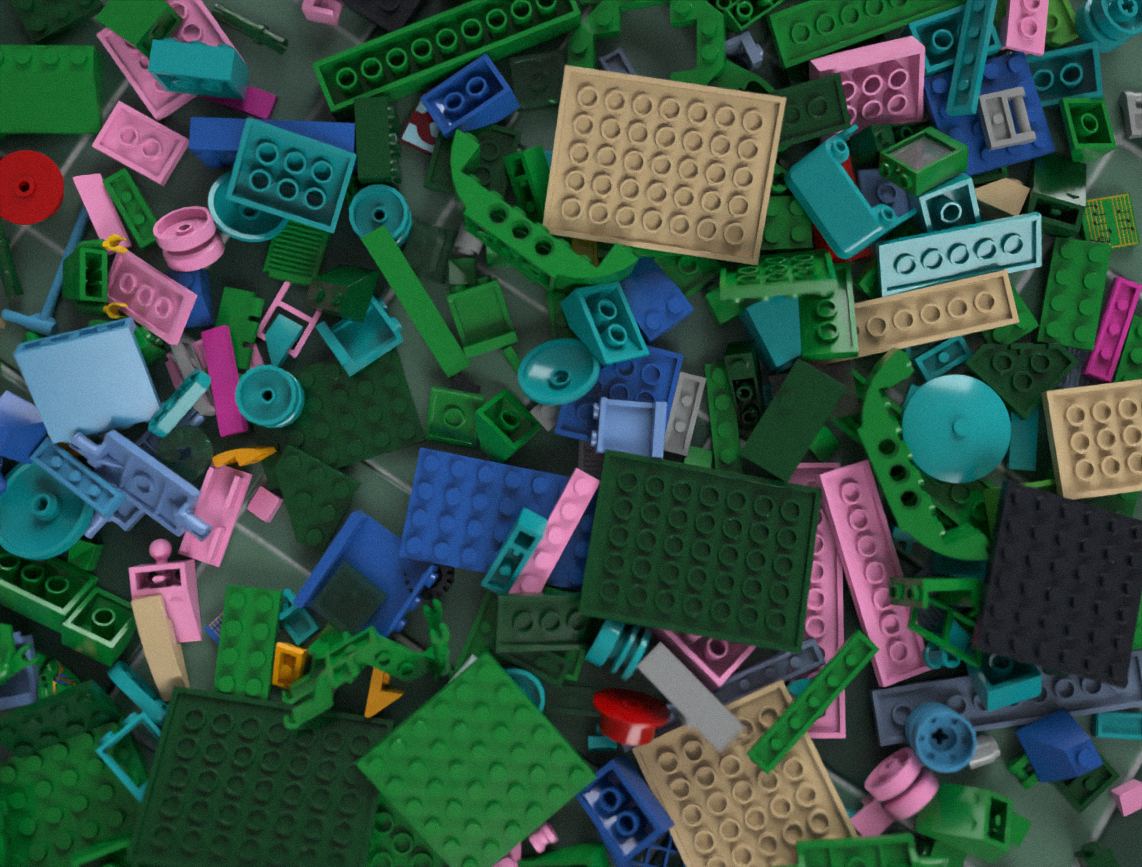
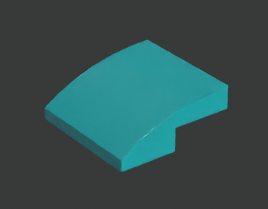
M963 336L902 349L904 353H907L912 366L925 382L935 379L968 359L972 354Z

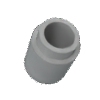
M463 221L454 247L458 249L457 253L459 255L472 258L473 255H479L483 243L464 230Z
M991 735L976 737L977 747L974 757L965 766L968 770L995 761V758L1000 756L999 747Z

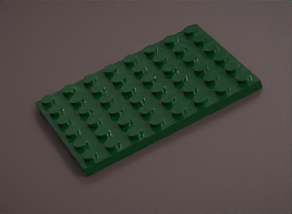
M606 449L577 615L801 654L822 493L821 488Z
M174 686L125 861L160 867H366L381 791L357 767L356 763L393 731L394 720L375 717L368 718L362 715L325 710L302 723L299 727L289 729L285 727L283 717L287 715L293 718L292 710L299 705Z

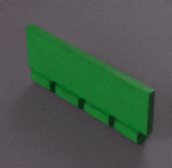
M224 287L215 328L222 325L229 326L240 379L244 374H240L239 370L250 369L254 349L245 347V343L255 344L260 324L250 320L251 317L261 318L265 300L256 298L255 292ZM206 367L205 373L209 375L208 368Z

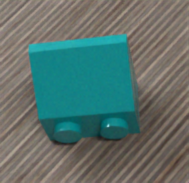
M971 646L967 647L965 653L974 657L975 649H971ZM982 652L981 667L975 668L965 662L973 688L987 712L1041 695L1042 674L1036 665L987 652Z

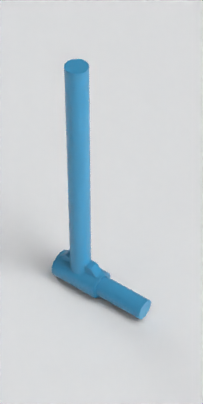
M84 204L41 314L36 313L26 316L4 309L1 314L2 319L25 326L28 330L48 337L57 334L58 324L52 318V315L63 289V260L81 242L90 218Z

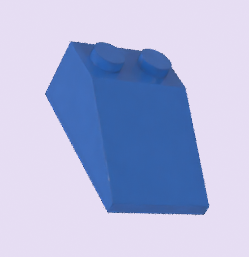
M486 53L419 98L445 138L455 136L457 129L464 133L499 122L521 107L512 89Z
M651 257L639 258L631 275L619 282L641 335L648 346L688 318L694 311V308L680 289Z

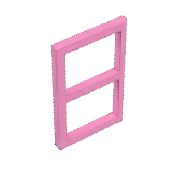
M285 281L260 323L257 337L265 340V334H263L277 307H282L309 322L295 349L288 351V354L296 358L322 313L316 311L311 318L282 302L284 295L291 285V282Z

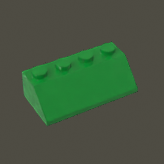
M0 544V604L62 634V624L95 588L98 577L57 557L45 560H29L16 556L5 550Z

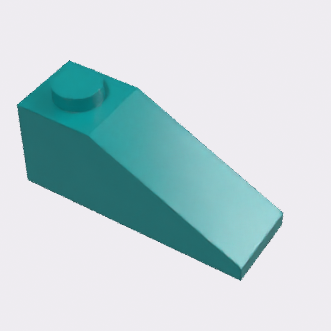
M524 507L507 534L481 585L497 594H508L542 540L548 520Z

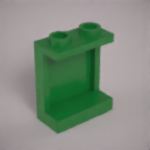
M109 0L95 18L104 28H107L135 47L147 59H150L152 39L163 40V38H170L183 21L180 15L163 0Z
M485 275L475 279L476 284L465 287V284L461 283L450 287V292L445 294L466 358L518 342L497 277L491 278L490 275Z
M957 576L890 577L888 589L890 604L921 609L928 608V592L937 591V600L944 604L979 607L981 578Z

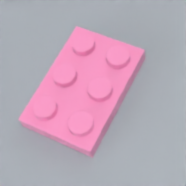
M118 101L93 142L92 147L164 187L189 146V140Z

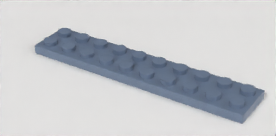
M1142 650L1132 651L1126 689L1036 666L1042 674L1041 695L987 712L976 694L969 674L869 689L878 744L885 746L907 742L904 730L907 717L919 705L934 701L946 704L970 723L975 732L1029 724L1061 707L1066 708L1072 717L1141 707ZM937 728V732H936V733H940L941 730H940L939 728Z

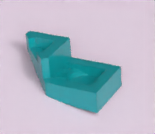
M281 314L278 315L265 334L271 365L279 368L289 357L288 351L303 332L301 325Z
M286 588L283 596H285L283 611L280 612L279 620H283L282 625L296 645L302 647L318 634L322 628L306 607L299 608L292 603L296 595L291 589Z

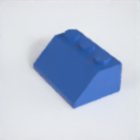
M626 755L612 759L596 773L597 778L575 796L622 865L676 825Z

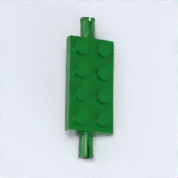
M908 833L796 841L798 862H795V865L770 867L948 866L946 855L919 857V854L915 852L913 835Z

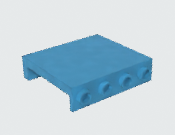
M133 317L18 345L13 355L53 444L62 441L63 443H71L72 437L77 433H83L84 436H99L107 430L115 428L123 430L143 421L150 423L153 416L165 404V402L161 403L134 335L136 325Z

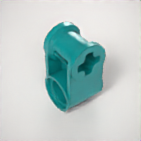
M952 617L949 643L965 652L972 637ZM944 618L934 627L933 634L939 638L942 636ZM928 641L922 653L923 661L930 669H938L941 666L954 668L961 661L960 658Z

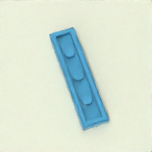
M49 437L45 438L29 458L108 519L112 517L127 498L125 494L58 443L53 444Z

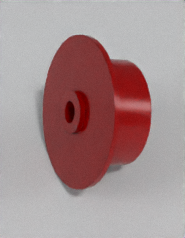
M31 150L16 151L0 160V215L2 218L19 225H31L51 217L59 210L64 198V180L60 169L53 160L40 152Z
M610 688L597 692L593 697V705L601 713L600 731L611 740L622 744L635 746L649 744L653 741L656 727L666 724L670 719V711L665 704L642 692Z

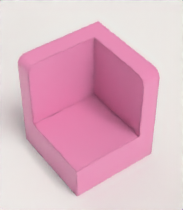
M303 0L301 9L307 20L337 27L343 5L336 0Z
M869 794L860 801L864 807L850 819L852 825L861 836H877L894 822L882 806Z

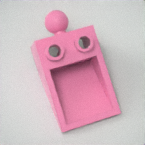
M156 539L149 547V553L156 560V563L139 564L129 568L132 599L162 594L167 618H172L176 642L203 640L195 559L168 561L167 558L172 553L171 543L166 539ZM152 572H156L158 575L152 579Z

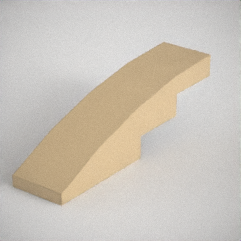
M162 594L134 599L131 601L148 665L163 702L170 701L174 686L190 688L181 642H176L172 618H167Z

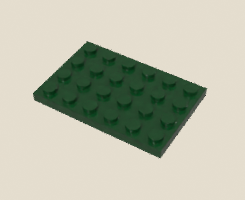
M397 346L351 377H349L336 357L290 371L289 373L300 381L304 390L305 404L299 417L293 423L283 428H267L250 422L256 445L273 446L276 449L275 453L261 460L270 490L280 488L275 466L289 443L334 468L341 469L426 441ZM272 393L269 395V399H272Z

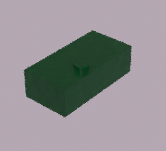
M798 358L739 454L783 481L788 482L847 387Z

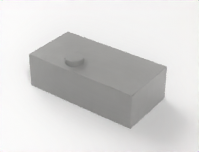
M661 642L637 665L647 678L682 713L679 719L690 730L695 726L718 751L723 753L746 729Z

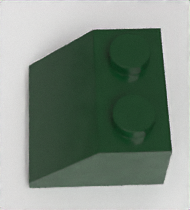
M340 264L312 280L304 305L327 316L363 323L380 272Z

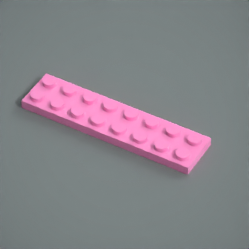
M861 460L815 475L818 486L822 490V500L862 632L880 649L871 659L878 685L886 687L932 670L923 661L922 653L925 645L922 636L907 628L911 607L890 604L888 593L890 577L904 576L869 460Z

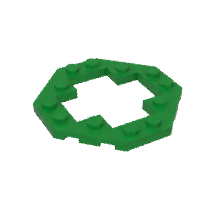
M602 0L568 38V65L596 69V40L621 36L623 11L670 4V23L673 28L697 25V69L670 73V80L709 86L715 78L719 79L726 71V19L720 11L705 0Z

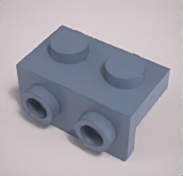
M747 31L743 34L737 32L726 38V59L734 61V63L757 74L763 60V51L761 46L754 42L750 32Z

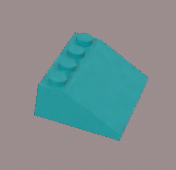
M247 117L225 199L334 234L357 154Z

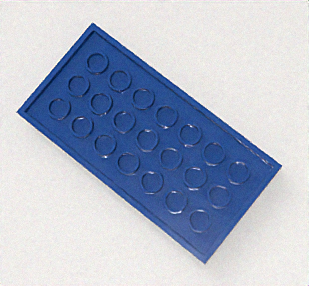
M420 447L398 556L487 573L522 509L525 507L548 519L570 477ZM599 486L545 584L581 591Z

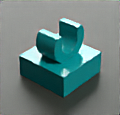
M889 520L888 526L895 548L897 542L904 541L903 550L909 553L912 549V542L919 543V541L908 531L901 532L895 521Z
M596 723V736H588V752H616V741L606 737L600 731L599 723Z

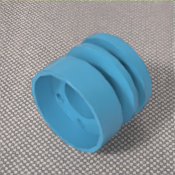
M935 701L923 703L914 708L907 717L904 728L906 741L919 758L933 770L945 773L958 771L968 765L974 757L977 747L975 731L966 719L948 705ZM937 728H939V729L941 730L940 733H936V732H937Z

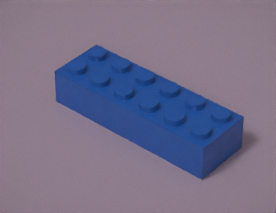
M191 117L189 150L209 169L221 170L223 166L234 167L246 119ZM255 119L357 154L355 123ZM356 157L355 164H354V167H353V170H352V173H354V174H355V171L358 172V168H357V157Z

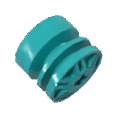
M605 620L591 649H587L584 659L598 667H601L608 658L612 659L610 673L614 675L620 665H623L619 677L627 681L631 674L638 669L637 665L644 659L649 648V641L653 630L649 627H644L638 636L636 634L639 630V625L632 624L627 630L624 628L625 623Z

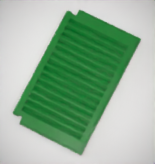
M289 219L285 229L274 238H271L262 271L269 272L268 277L310 287L312 280L319 276L330 232Z

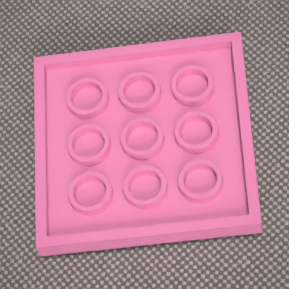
M163 0L183 19L170 38L182 43L200 41L208 46L226 44L236 49L201 0ZM107 28L96 34L158 122L198 96L166 92L148 72L149 59L144 57L135 47Z

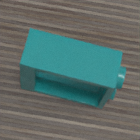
M144 711L139 716L136 712L128 716L121 722L124 728L115 735L112 731L106 734L97 742L100 747L96 750L99 756L139 802L143 799L147 781L137 788L107 753V750L140 723L159 742L161 731Z

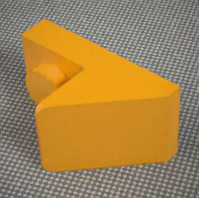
M278 642L275 649L272 684L290 690V684L303 677L304 666L311 657L307 653L308 649L290 643Z
M373 668L364 717L368 718L397 700L406 692L386 688L385 684H390L392 675L377 668Z

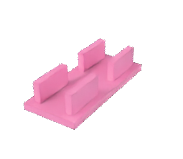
M1007 0L1006 16L1001 18L1000 42L1002 48L1000 50H1005L1006 48L1024 52L1026 56L1028 54L1044 55L1049 0Z
M213 461L210 462L200 489L201 494L194 509V515L213 528L210 530V535L204 541L198 540L197 537L186 530L178 554L216 567L221 566L252 479V474L229 466L216 468Z

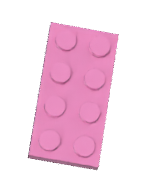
M130 251L124 254L117 252L107 276V302L127 304L128 307L121 306L119 310L127 316L133 317V320L147 327L149 331L168 344L178 345L198 295Z

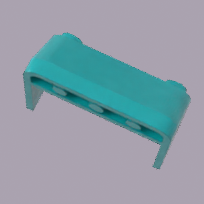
M856 124L851 126L852 128L846 129L826 140L793 165L785 174L786 185L830 248L841 259H850L893 232L918 212L916 208H913L898 218L893 209L885 204H878L871 208L841 164L849 157V148L845 141L859 129Z

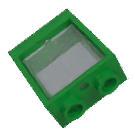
M930 126L880 151V176L917 197L967 171L969 147Z

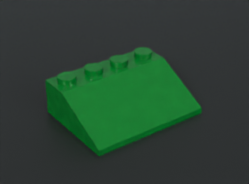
M0 45V134L98 135L103 128L104 58L94 46Z

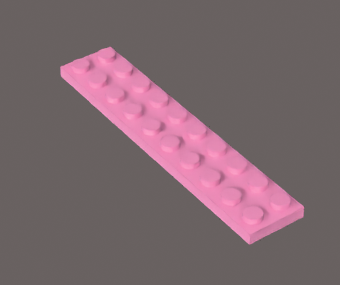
M799 463L788 482L819 488L815 475L840 468L841 463ZM821 496L803 641L812 637L815 638L827 663L844 644L843 566ZM824 665L788 680V684L801 678L813 679ZM845 689L807 730L810 738H846ZM789 693L792 700H794L795 697L791 693Z

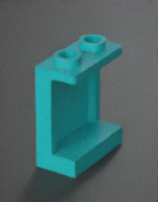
M372 295L363 323L342 319L330 328L325 321L315 326L349 377L404 342L400 331L403 330L401 324L395 316L390 318L386 312L389 309L381 297L375 299Z

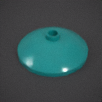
M232 171L222 175L214 182L208 195V210L212 214L215 225L228 236L245 242H261L274 238L287 226L289 222L287 218L225 199ZM245 213H250V214H252L253 216H246V215H244V214H245Z
M571 338L554 339L540 344L524 357L518 369V382L523 393L537 403L545 405L565 404L582 397L594 386L599 377L600 362L582 341Z

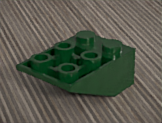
M1052 154L1033 158L1025 182V186L1030 188V191L1019 215L1038 212L1041 214L1042 234L1070 238L1080 231L1086 208V164L1073 162L1070 159Z

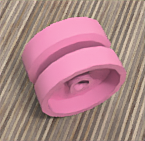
M191 206L174 210L159 219L153 227L155 239L159 247L162 248L166 263L174 271L188 272L207 267L219 259L225 250L221 235L216 230L217 227L212 214L205 207Z
M908 747L892 753L880 762L869 774L864 788L876 801H882V808L894 821L910 817L930 801L938 789L939 779L929 768L922 767V760Z

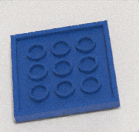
M1017 51L986 60L980 95L1024 87L1025 96L1023 99L1031 131H1035L1037 140L1028 144H1019L988 151L978 110L976 114L950 116L946 113L953 70L924 78L923 98L933 128L969 147L967 171L963 172L964 174L971 177L1051 154L1056 150L1024 52ZM1008 100L1016 134H1020L1012 101Z
M646 345L650 353L648 356L603 366L600 362V373L594 386L582 397L560 405L554 434L590 443L591 431H596L597 421L592 419L593 404L598 403L600 397L647 403L667 402L666 434L684 355Z

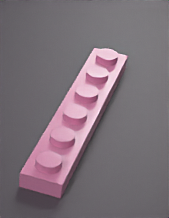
M578 468L574 469L547 519L548 523L542 540L508 594L541 592L599 486L600 481Z

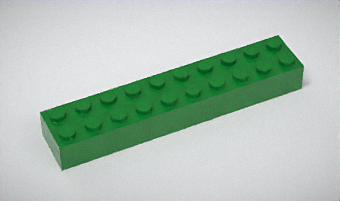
M472 0L314 62L312 66L336 122H342L355 116L354 98L387 96L389 103L447 80L485 53L494 62L573 31L581 25V13L575 0Z

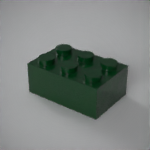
M387 96L354 98L358 179L364 188L373 184H385L399 192V183H403V174L397 157H401L400 141H397L396 132L400 131L399 116L396 115L395 106L390 105Z

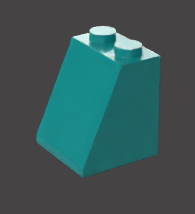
M777 295L769 300H761L747 307L738 319L749 340L755 339L758 357L767 374L775 371L778 375L794 366L795 359L801 355L798 297L786 298L784 295Z

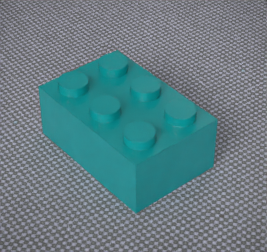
M966 4L909 23L899 38L913 36L925 46L924 78L954 70ZM994 24L992 26L986 60L992 59L1002 48Z
M163 38V40L152 39L148 72L166 92L245 101L250 70L232 46L226 44L208 46L200 41L182 43L173 38Z

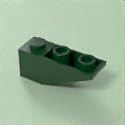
M929 122L868 126L850 137L855 162L880 161V151L930 127Z
M755 339L728 343L724 360L740 429L756 427L765 413V404Z

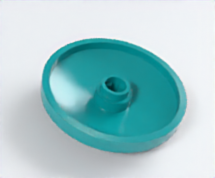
M945 375L924 383L910 395L900 416L899 425L902 433L899 434L900 441L904 440L905 444L907 443L913 456L910 462L921 473L939 482L957 484L978 480L989 474L1000 464L1009 447L1011 423L1005 404L990 386L970 376Z
M20 462L5 476L7 479V490L0 497V544L5 550L25 559L45 560L62 554L81 538L92 520L94 508L34 462L31 465Z

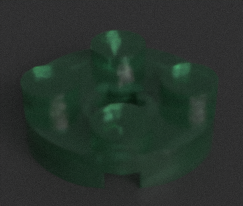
M184 425L173 428L165 437L160 438L157 443V461L186 481H193L203 475L213 462L214 448L206 432L196 426ZM187 446L191 447L190 453L192 456L190 458H180L178 449H185Z

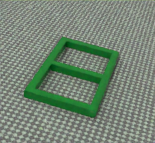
M928 594V602L945 611L942 636L939 638L916 624L918 608H910L908 629L973 667H981L983 651L974 650V657L949 643L952 617L957 618L974 629L975 621Z

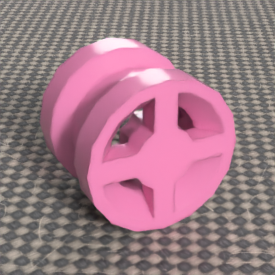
M548 819L528 836L538 853L543 852L548 844H555L559 841Z

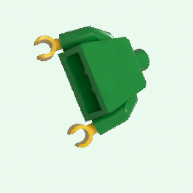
M112 234L107 238V241L96 239L79 242L74 251L63 260V298L72 299V304L78 312L96 316H105L107 314L112 319L127 318V316H120L118 313L121 306L128 307L127 304L112 302L108 306L106 304L107 249L120 254L126 253L128 251L127 248L118 246L121 241H126V238Z

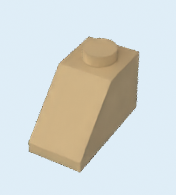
M1003 178L976 188L975 194L979 212L995 219L1017 216L1023 207L1030 188L1014 178Z

